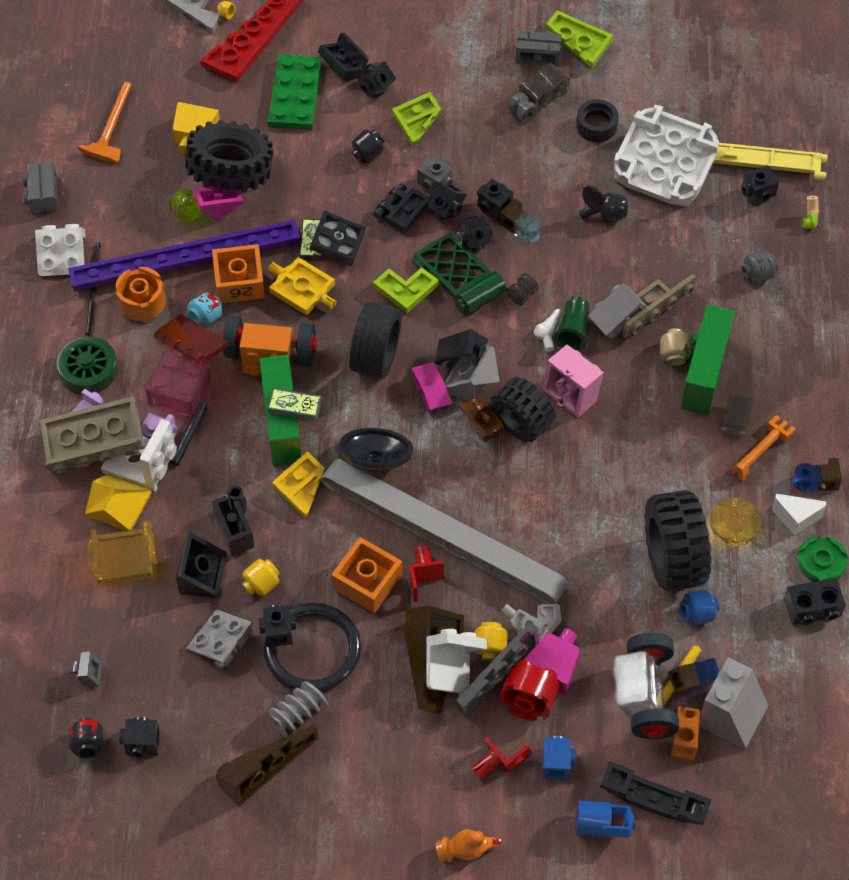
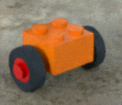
M233 315L227 317L225 327L221 333L224 357L236 359L241 353L243 373L252 376L261 375L259 358L289 355L290 370L292 372L295 356L294 348L297 352V364L310 366L314 352H317L318 338H315V325L312 323H301L297 338H293L291 327L244 323L243 327L242 318Z

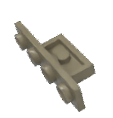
M691 274L671 290L657 279L639 292L637 296L647 307L624 324L622 336L628 338L632 334H638L644 325L657 320L666 309H672L678 300L690 296L695 289L696 277Z

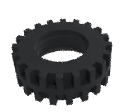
M218 120L217 124H212L209 121L206 122L205 127L198 125L196 126V131H190L187 138L185 168H187L189 176L194 175L193 180L196 183L202 181L204 182L203 187L209 188L213 186L216 187L215 191L221 192L222 189H227L229 193H234V190H241L244 193L247 192V188L256 190L259 184L264 185L266 179L270 177L274 149L272 148L273 143L268 141L266 134H259L260 129L248 128L249 124L237 125L236 121L224 123L223 120ZM228 155L238 157L243 161H227L215 156Z

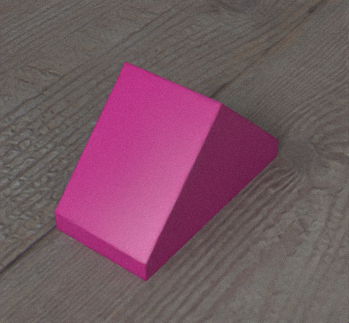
M213 186L193 189V194L199 208L217 221L240 206L244 201L239 190L229 193L227 189H222L221 192L215 191L216 187Z

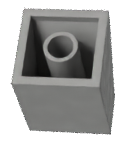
M728 657L704 701L699 719V727L746 750L768 708V703L751 668Z

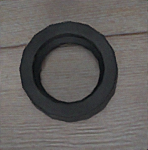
M600 99L589 100L582 104L577 111V131L584 139L589 141H607L617 132L619 113L616 107L608 101ZM594 114L607 117L610 123L606 126L595 127L589 125L584 119Z

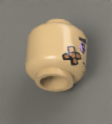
M680 329L668 330V333L663 334L660 338L661 358L669 365L678 366L684 364L691 356L690 336Z

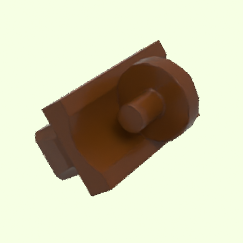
M481 394L469 402L460 404V410L484 441L495 437L496 433L504 429V425L493 412L492 406L484 400Z

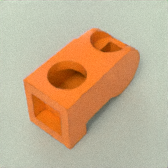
M678 706L679 731L673 735L671 757L695 760L698 748L700 709Z

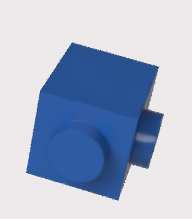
M558 735L544 738L542 778L569 779L571 765L576 764V749H571V739H565L563 736Z

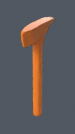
M123 82L101 138L97 143H91L88 146L79 145L78 150L102 161L110 163L119 162L121 150L108 146V142L130 91L131 83Z

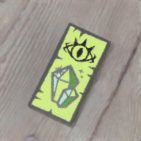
M273 388L268 405V413L317 421L322 396Z

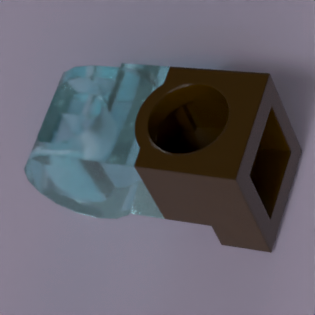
M516 198L500 211V225L518 238L528 243L536 242L540 238V219L522 210V203Z

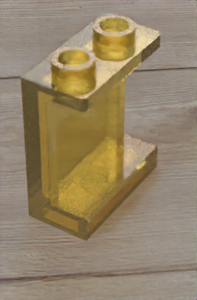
M151 520L141 521L142 529L103 535H97L96 529L90 530L91 539H87L88 552L93 554V561H89L91 576H96L98 585L159 575Z

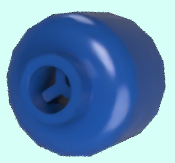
M705 589L685 594L679 603L682 619L688 621L693 626L712 622L715 620L717 611L720 609L717 597Z

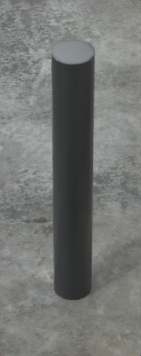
M199 402L177 447L176 454L170 461L172 465H180L208 408L206 403Z

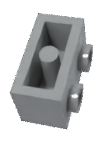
M622 283L615 286L604 301L598 302L588 316L607 337L614 339L623 331L624 324L647 306L629 286Z

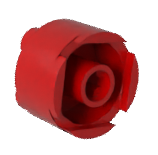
M519 660L516 665L511 667L499 696L500 703L503 705L505 702L509 706L508 711L521 719L536 721L537 717L542 716L543 720L546 719L550 714L559 690V683L556 679L557 673L552 669H543L532 665L526 660Z

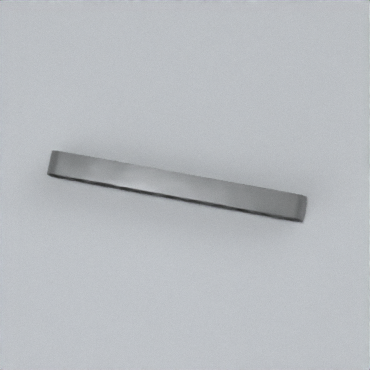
M334 459L321 477V482L335 493L545 604H556L568 586V581L559 573L341 459Z

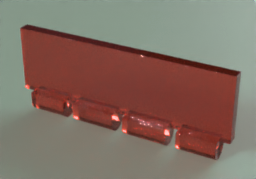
M180 314L154 333L155 339L197 365L210 360L230 346L229 341L183 314Z

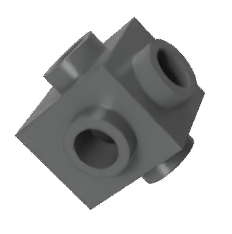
M430 155L417 169V184L421 185L428 192H432L437 188L439 182H450L453 184V168L446 162H442Z

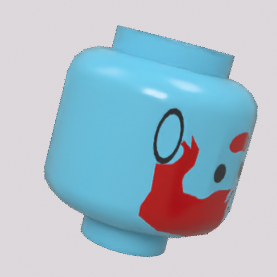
M202 293L189 302L187 316L192 324L208 327L222 316V302L217 296H213L210 293Z

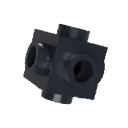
M386 61L368 64L361 70L362 74L356 78L360 83L361 90L367 96L383 95L389 90L388 86L396 80Z
M769 165L757 170L754 169L744 174L741 191L745 197H748L752 205L758 202H765L777 195L779 180Z
M491 179L486 185L483 184L477 192V206L484 213H488L499 220L500 211L513 200L514 192L503 183Z
M439 182L437 188L430 194V201L427 206L434 210L433 214L441 219L455 218L463 208L462 203L467 193L450 182Z
M476 214L457 220L460 230L457 232V236L461 245L464 244L468 249H472V251L484 249L485 244L491 243L492 229L490 224L486 223L485 216Z
M275 604L268 608H263V618H259L260 634L265 633L267 648L293 645L291 630H296L295 614L290 615L289 605Z

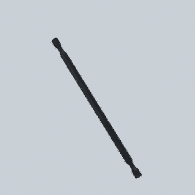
M100 242L96 243L94 262H99ZM96 287L91 288L86 335H90L91 332L90 326L92 323Z

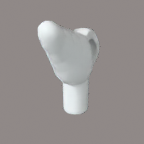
M556 309L543 323L538 324L534 329L535 338L543 340L545 351L547 352L555 349L552 337L560 318V309Z

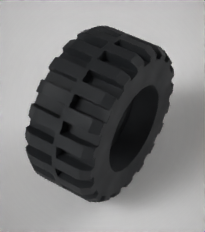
M688 490L651 496L645 505L644 527L648 555L658 585L666 591L703 586L710 578V564L712 561L709 532L699 499L693 492Z

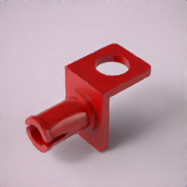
M421 546L417 547L414 550L417 564L409 565L414 602H418L417 582L444 578V563L442 560L432 562L428 546H423L424 554H422Z
M486 737L484 740L489 748V753L470 767L479 779L482 780L484 776L498 765L503 766L510 773L533 753L527 744L506 760L490 739Z

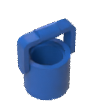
M578 800L576 836L610 838V836L627 838L632 836V830L635 828V818L631 813V807L613 805L611 802ZM612 815L624 816V827L611 826Z

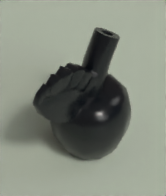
M586 185L583 187L582 198L588 207L579 211L582 219L599 212L602 220L606 222H616L626 218L628 202L625 196L617 193H606L603 195L602 191L594 186Z

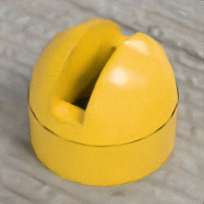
M229 1L220 2L217 6L218 14L222 18L230 20L235 13V4Z

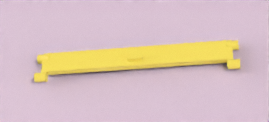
M719 143L713 163L763 168L769 165L773 170L814 174V180L825 181L826 172L820 171L821 163H827L828 155Z

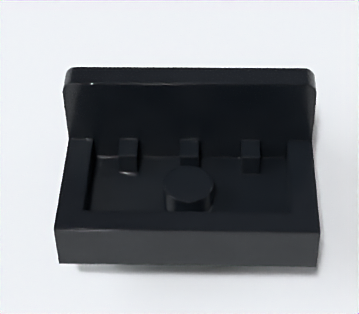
M340 33L336 43L320 45L318 53L324 58L325 62L343 79L361 75V70L367 65L369 57L346 33Z

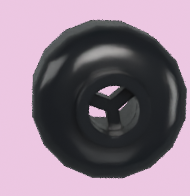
M366 129L352 141L351 144L354 150L351 153L359 162L364 160L367 163H371L384 151L383 144L385 141L374 129L372 131Z

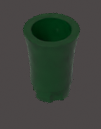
M578 296L571 297L567 301L559 325L553 335V339L558 346L563 348L568 345L574 350H579L585 346L589 317L588 301Z

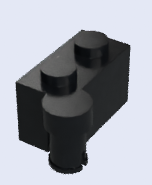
M236 485L228 489V498L224 496L212 501L215 519L231 556L255 548L253 533L244 514L247 511V501L243 496L242 488Z

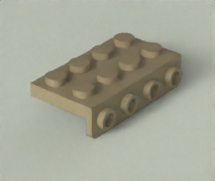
M134 396L40 420L46 455L44 466L47 470L56 474L67 471V468L75 466L79 468L87 467L91 462L99 460L103 462L110 461L115 456L122 454L126 456L138 453V450L145 449L137 402Z

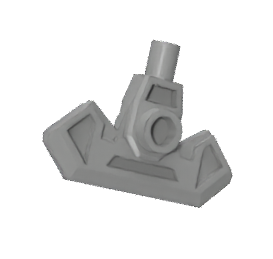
M507 603L500 610L509 618L508 623L517 634L532 621L538 627L539 642L547 633L552 634L562 621L559 604L538 605L537 618L520 609L515 611Z

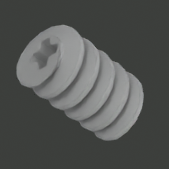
M305 681L301 684V689L295 688L293 690V696L290 694L285 696V702L279 701L277 709L272 707L268 713L274 727L283 737H286L287 728L292 732L296 731L294 722L301 726L304 725L303 715L311 719L310 709L319 713L318 703L320 702L327 706L328 702L314 685Z

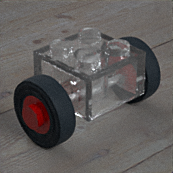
M642 633L631 637L627 641V654L615 656V666L612 668L613 678L617 686V690L614 691V702L624 712V715L631 720L632 733L643 739L668 738L679 731L678 715L671 710L664 709L662 671L656 665L671 659L674 655L672 638L662 633Z

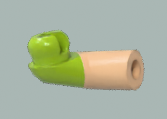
M818 196L807 197V217L801 220L802 228L805 230H813L818 224Z

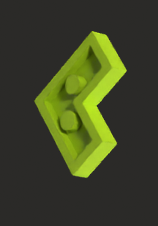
M422 267L407 281L391 269H388L373 282L374 289L406 313L410 312L439 286V280Z

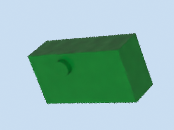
M711 305L706 306L700 332H694L691 346H695L685 383L681 408L709 415L735 311Z
M289 355L259 358L273 466L292 464L301 457L297 419L301 418L268 413V405L273 388L293 391Z

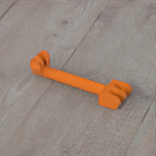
M778 415L774 416L766 427L770 433L731 469L730 473L734 476L738 473V479L744 481L749 473L748 467L778 438L786 442L795 433L796 428L791 426L786 431L785 429L789 423L784 420L778 426L777 424L781 418Z

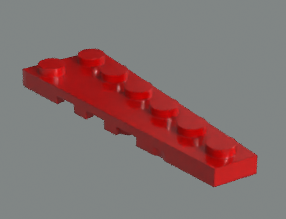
M268 0L265 5L256 11V15L249 21L245 20L241 24L242 27L237 32L229 34L227 40L222 45L218 44L200 60L201 66L238 82L304 0Z

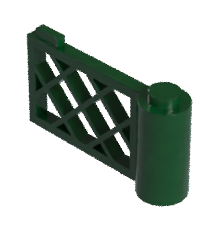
M451 232L414 253L413 263L419 269L422 267L439 280V284L456 299L455 306L461 313L470 314L507 290L502 276L498 272H492L464 244L461 245ZM449 241L454 245V250L441 249L442 245ZM433 254L436 255V261L425 260L423 257ZM440 255L453 256L452 262L439 261ZM456 256L467 257L469 259L468 263L455 262ZM438 267L450 268V274H439L437 272ZM454 269H467L466 276L453 275ZM470 270H480L483 273L480 276H469ZM452 281L465 282L457 290L451 285Z

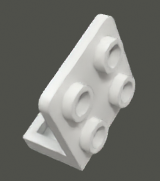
M67 224L65 228L56 229L55 225L42 226V230H35L37 266L40 276L70 275L68 268L85 265L83 239H86L85 229L79 227V224Z
M443 629L441 634L427 636L426 685L428 689L459 694L464 688L469 687L470 653L486 650L487 639L476 637V633L471 632L457 634V630Z

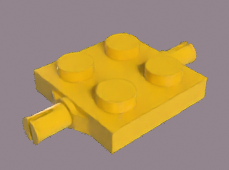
M299 257L285 268L280 267L275 262L269 265L268 271L278 276L277 280L269 287L272 295L306 316L319 303H323L330 309H333V306L335 307L337 301L327 295L335 285L334 278Z

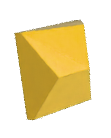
M106 474L92 482L85 516L131 532L151 496L152 490Z

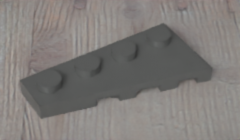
M532 621L518 633L469 687L464 688L459 693L456 702L458 710L464 716L469 714L507 678L511 667L516 665L519 660H524L539 643L538 627Z

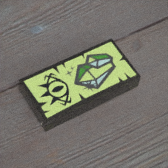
M302 219L299 258L304 261L323 260L322 254L309 249L320 219Z

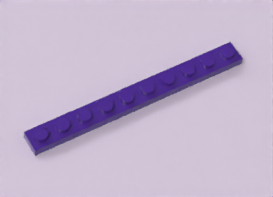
M295 220L71 267L68 270L73 291L75 292L116 283L119 276L129 269L133 271L138 270V267H148L157 273H163L213 262V249L259 244L260 252L300 243V236Z

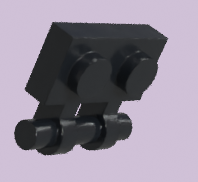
M400 183L397 187L391 189L385 201L382 200L377 205V210L373 215L377 219L387 215L386 223L405 233L426 210L430 197L413 187L406 193V185Z

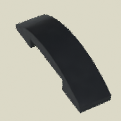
M609 761L600 785L607 792L634 806L660 816L691 824H704L712 799L688 790L685 793H681L633 775L634 770Z

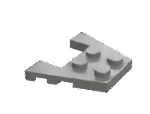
M163 0L165 4L182 15L186 14L191 17L197 25L201 24L206 27V31L212 34L221 21L220 14L204 10L209 0Z

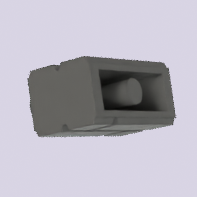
M532 30L518 31L515 62L559 66L561 34L534 32Z
M54 162L27 164V173L23 174L24 187L28 189V191L23 192L25 205L30 206L32 213L57 211V175Z

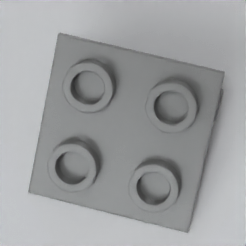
M216 609L186 649L216 660L214 662L215 666L223 669L228 667L233 659V655L238 654L237 649H241L246 640L251 637V631L253 630L251 626L253 623Z

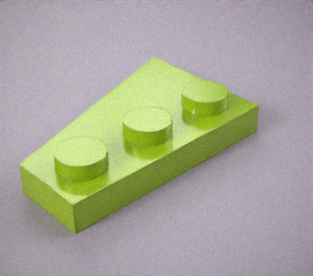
M558 10L546 24V30L561 34V43L591 69H593L613 41L612 34Z

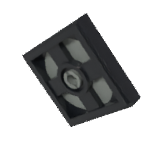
M324 211L309 249L352 266L366 227Z

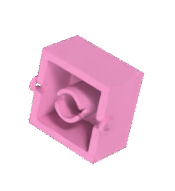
M566 345L548 360L542 390L554 398L559 407H565L579 417L597 402L604 372L597 365L585 359L580 352Z

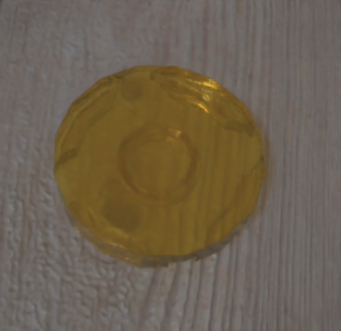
M731 498L717 504L712 511L710 525L716 537L718 535L724 543L740 546L748 544L758 535L761 517L753 504L743 499Z

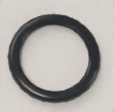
M300 604L290 608L289 613L290 615L295 614V619L307 615H322L331 618L342 627L348 639V655L342 666L332 675L316 680H306L293 676L281 665L277 657L276 647L267 648L265 637L264 657L270 672L277 680L293 689H301V684L305 681L314 685L319 691L335 687L349 677L360 659L362 645L356 625L345 613L326 604Z

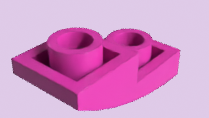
M433 362L410 369L417 392L421 391L428 412L452 404L444 381Z

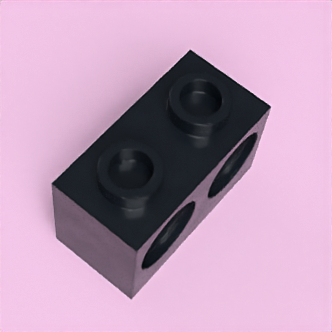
M837 578L787 586L784 595V601L792 625H809L823 619L826 621L836 620L842 616L846 606ZM823 599L830 600L832 604L825 603ZM798 604H805L808 608H802Z

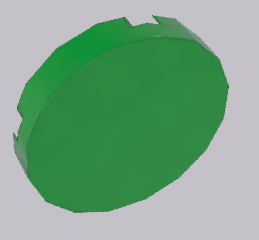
M813 536L805 540L800 546L797 564L801 573L812 582L832 578L839 580L847 569L848 555L843 545L834 538Z

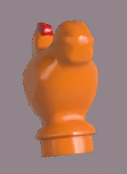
M465 829L455 834L451 840L443 837L442 840L436 841V851L441 863L446 861L448 863L452 862L455 857L462 860L478 859L484 852L501 845L502 840L494 837H485L480 831Z

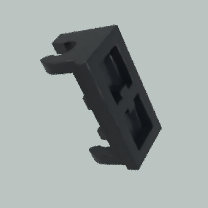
M473 329L439 339L434 363L442 365L443 362L448 361L447 368H450L454 365L457 357L469 356L476 349V359L481 358L488 339Z

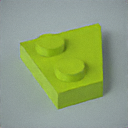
M431 92L392 108L391 114L411 146H414L440 115L441 108Z

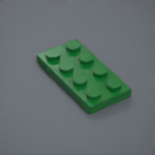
M278 54L268 127L313 129L322 57Z

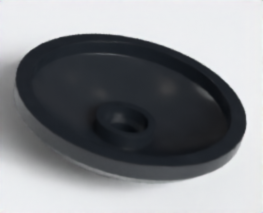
M362 428L345 434L340 439L339 451L352 465L368 471L381 472L396 469L407 463L412 457L413 446L409 439L397 432L382 428Z

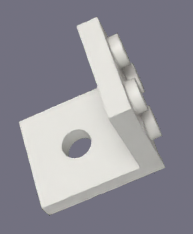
M163 419L160 420L151 439L143 436L145 449L138 450V453L134 454L140 456L138 462L132 463L128 461L133 455L126 456L122 454L115 456L113 460L104 462L101 467L102 473L156 492L157 483L168 470L167 464L174 458L177 450L171 423Z

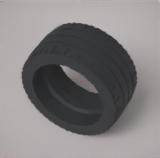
M366 303L364 305L351 343L349 358L351 371L375 378H385L387 376L399 342L402 323L400 310L376 303Z

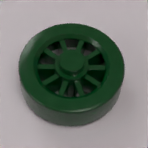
M85 336L70 341L60 350L56 360L60 381L68 390L77 394H81L84 389L91 393L105 390L113 383L118 373V362L114 349L108 342L98 337Z

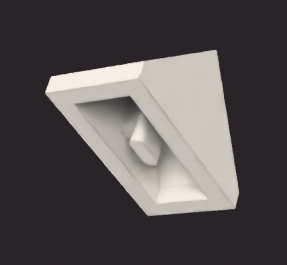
M776 494L772 511L795 536L822 518L826 502Z

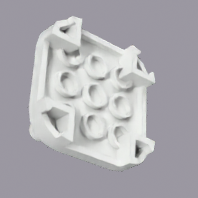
M654 105V108L644 109L641 112L638 110L615 156V180L627 188L666 203L682 207L688 206L699 194L716 158L719 144L717 135L712 130V126L706 122L703 126L662 111L663 106Z

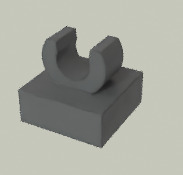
M82 652L80 662H72L69 673H77L76 679L82 680L89 687H96L100 685L103 662L91 652Z

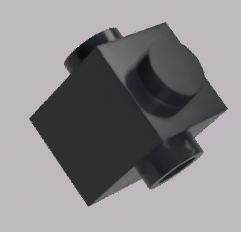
M145 717L126 719L125 729H120L119 736L120 745L124 746L126 754L138 758L145 755H158L161 732L158 720H149Z

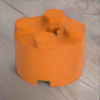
M138 267V270L133 271L129 269L123 272L116 281V294L120 311L127 318L141 321L142 323H150L163 311L166 304L164 287L159 274L155 270L148 267Z

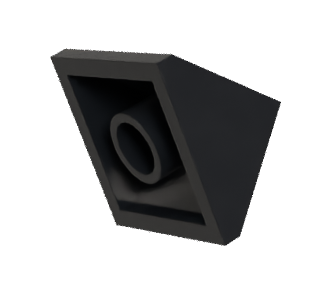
M190 531L186 532L176 574L179 593L210 598L218 597L227 552Z

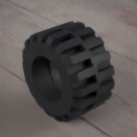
M512 377L490 401L493 412L502 422L504 428L524 442H534L556 419L555 410L548 397L536 385L524 378Z

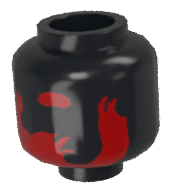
M82 718L72 724L69 729L71 752L81 759L96 757L104 748L103 726L91 718Z

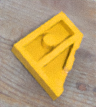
M307 451L272 482V487L306 518L325 468Z

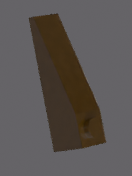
M428 605L406 609L405 639L418 709L438 714L442 711L447 692L431 690L426 685L427 636L441 634L443 629L457 630V634L464 633V615Z
M312 725L236 757L231 762L224 763L216 774L218 786L240 807L319 739L318 728Z

